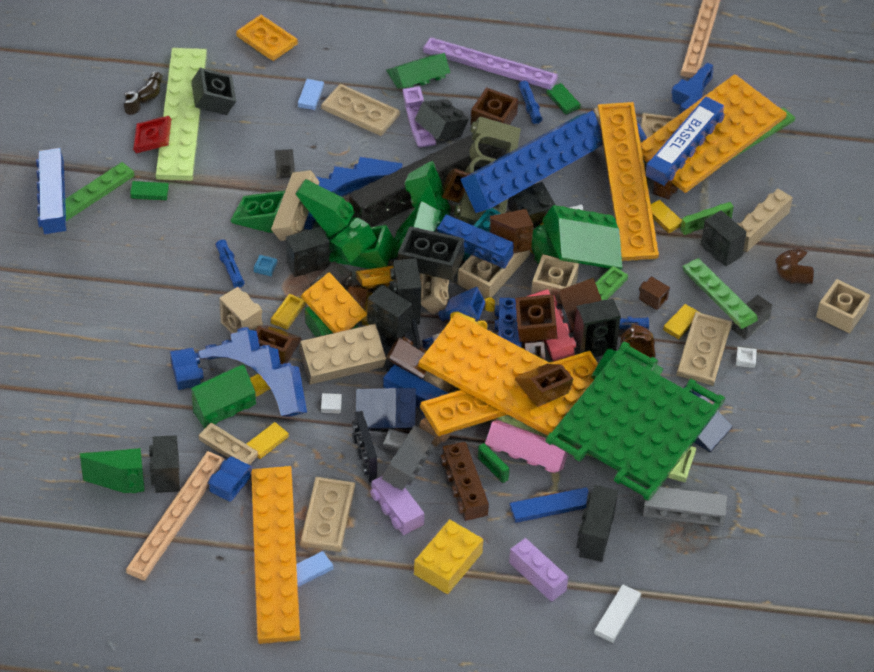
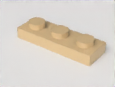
M210 423L199 434L201 442L227 458L232 456L250 465L258 457V451L213 423Z

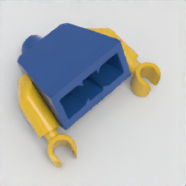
M474 287L450 298L446 309L439 311V317L443 322L446 320L450 321L457 313L487 329L485 321H476L479 320L484 305L486 311L493 312L495 310V300L491 297L484 299L478 287Z

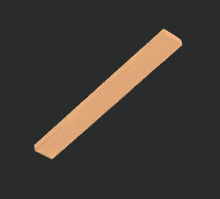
M702 0L681 70V76L691 78L701 68L721 0Z
M209 451L206 452L126 568L127 574L143 581L146 580L209 487L208 481L210 476L220 470V466L225 458Z

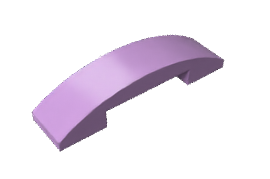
M420 86L403 89L410 128L418 148L436 145L435 137L414 120L422 102H424Z

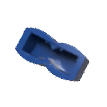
M193 347L170 351L177 389L192 388L201 384V380L204 379L203 370L198 368V364H200L199 354L194 352Z
M232 456L224 460L220 470L209 478L210 492L231 502L237 496L240 489L250 480L252 466Z

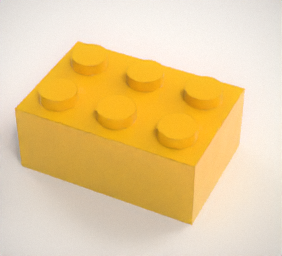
M449 519L414 560V575L448 595L483 553L484 539Z

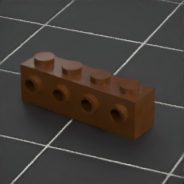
M466 441L443 446L440 462L442 467L445 466L447 482L452 484L451 492L453 498H457L459 514L463 515L465 521L488 516L489 503Z

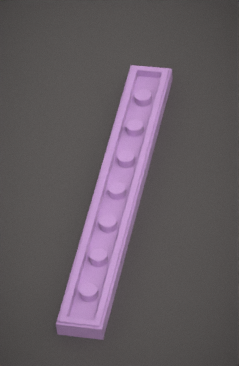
M431 37L423 48V53L430 55L445 53L447 60L515 80L528 81L529 84L549 90L553 88L558 79V74Z

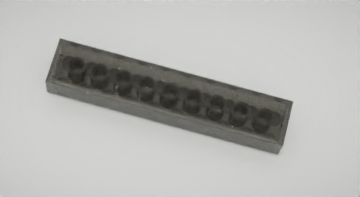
M472 135L460 139L449 146H445L435 153H431L404 168H400L398 171L350 193L349 203L354 211L352 218L358 217L368 223L371 228L412 208V197L405 188V181L409 173L430 161L434 162L442 186H444L450 170L457 169L465 172L472 162L469 149L475 141L471 140ZM485 143L478 144L479 151L486 157L499 159L505 155L506 149ZM475 166V167H474V172H475L476 170L482 168V167H481V166Z

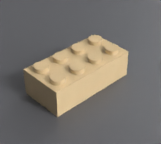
M530 250L513 254L505 269L471 255L458 270L457 285L467 290L478 287L484 299L492 298L530 255Z
M375 324L303 340L300 342L299 347L309 385L383 368L386 361Z

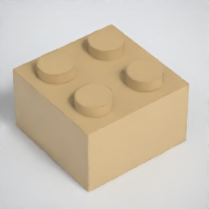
M542 255L532 281L531 295L548 289L550 294H554L557 303L562 304L557 290L576 284L579 264Z
M836 279L820 301L816 317L850 334L866 312L871 295Z
M238 287L219 298L221 323L231 333H236L237 329L249 327V330L255 331L258 326L263 325L261 307L259 304L254 303L249 295Z

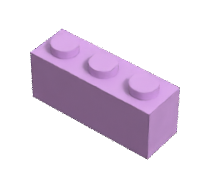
M383 476L372 481L371 496L374 501L379 502L383 513L391 518L396 530L399 529L405 535L424 525V512L406 488L402 491L393 487L382 479Z
M526 538L510 549L509 563L551 602L567 591L568 576Z

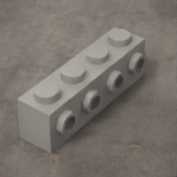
M660 487L649 502L644 499L643 517L723 527L726 516L727 495Z

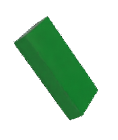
M562 83L553 86L551 90H546V94L565 115L580 109L581 104Z
M132 181L130 198L167 201L169 183Z
M485 443L478 446V460L502 483L508 481L510 468Z

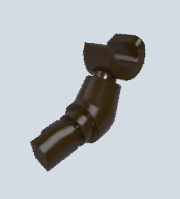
M152 72L148 82L136 92L124 93L126 100L124 109L126 114L133 115L138 113L141 109L140 102L142 104L154 100L159 95L162 74Z

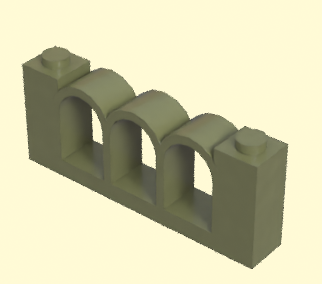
M479 117L471 125L470 132L473 133L471 140L475 141L469 149L472 162L465 172L471 174L474 172L475 166L484 167L497 160L484 156L478 148L480 143L506 149L505 155L517 149L521 128ZM465 191L461 203L456 205L454 215H456V219L474 226L486 210L475 213ZM508 199L497 204L494 209L501 214L505 213Z

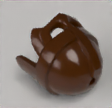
M804 247L785 251L775 260L778 275L783 280L789 282V284H813V267L798 265V262L807 255Z
M637 323L631 324V327L622 334L620 346L625 341L635 350L650 358H655L653 334L644 326H640Z

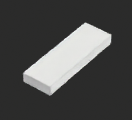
M622 585L596 627L594 634L613 643L639 601L641 593Z

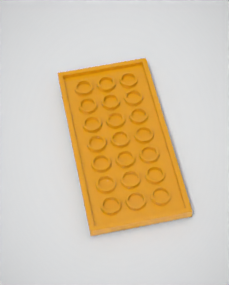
M734 74L705 95L724 105L723 113L725 116L723 121L715 126L711 135L708 134L704 143L696 148L691 158H687L683 168L677 170L670 182L684 193H687L784 120L787 113ZM705 96L640 143L643 160L646 163L654 157Z
M457 313L418 363V367L547 436L553 432L590 386L589 383L570 374L574 379L569 393L537 407L515 381V377L544 364L551 363Z

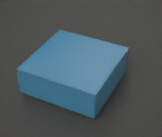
M259 255L253 268L254 272L272 276L278 263L277 259Z

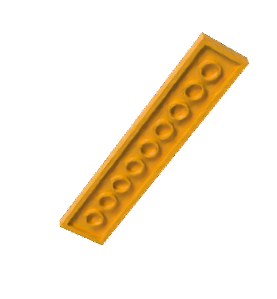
M634 102L598 104L597 109L614 217L620 231L622 261L658 259L659 252Z
M587 351L551 362V364L563 365L570 374L591 384L594 381L591 375L596 369L598 362L592 353ZM463 390L426 400L420 404L421 410L437 436L508 415Z
M291 466L252 469L258 644L300 640L292 468Z

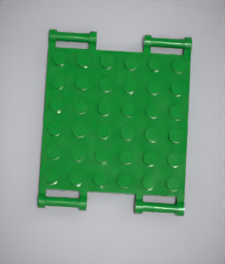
M624 341L619 350L553 432L549 433L545 442L549 445L553 444L569 453L579 462L582 461L586 454L593 456L619 471L613 482L623 484L642 495L643 499L649 502L723 405L726 397L721 394L717 395L700 386L692 378L688 381L685 388L676 385L653 372L658 363L656 358L644 355ZM625 353L647 364V366L644 367L624 356ZM692 390L712 400L715 403L712 405L711 403L694 395L693 393H691ZM558 437L572 444L573 446L579 448V450L565 443L564 441L558 439ZM627 477L633 479L634 481L640 483L641 485L647 487L648 489H646V488L640 486L639 484L633 482L632 480L628 479Z

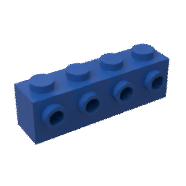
M445 215L437 228L438 233L464 238V252L505 269L513 257V242L449 215Z
M499 297V305H495V316H498V320H495L494 331H498L496 335L522 348V342H519L515 298Z

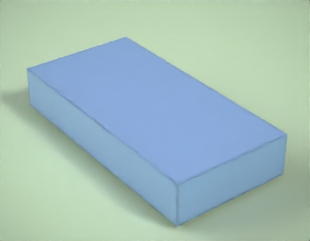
M307 79L298 101V107L315 110L324 87V82Z
M323 551L296 564L298 587L333 570V564Z

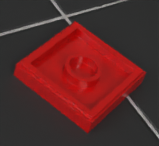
M170 116L137 123L133 147L136 154L169 145L172 121Z

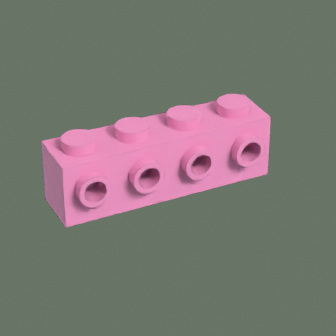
M495 420L491 423L485 442L493 451L507 452L511 458L527 460L526 463L533 466H544L546 471L552 473L559 472L564 468L568 455L567 452L555 445L547 444L545 437L500 420Z

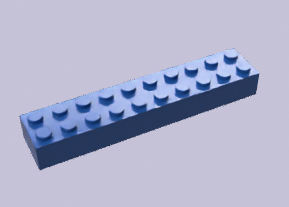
M592 110L572 118L462 178L461 182L475 213L496 206L603 146L601 128L594 111Z

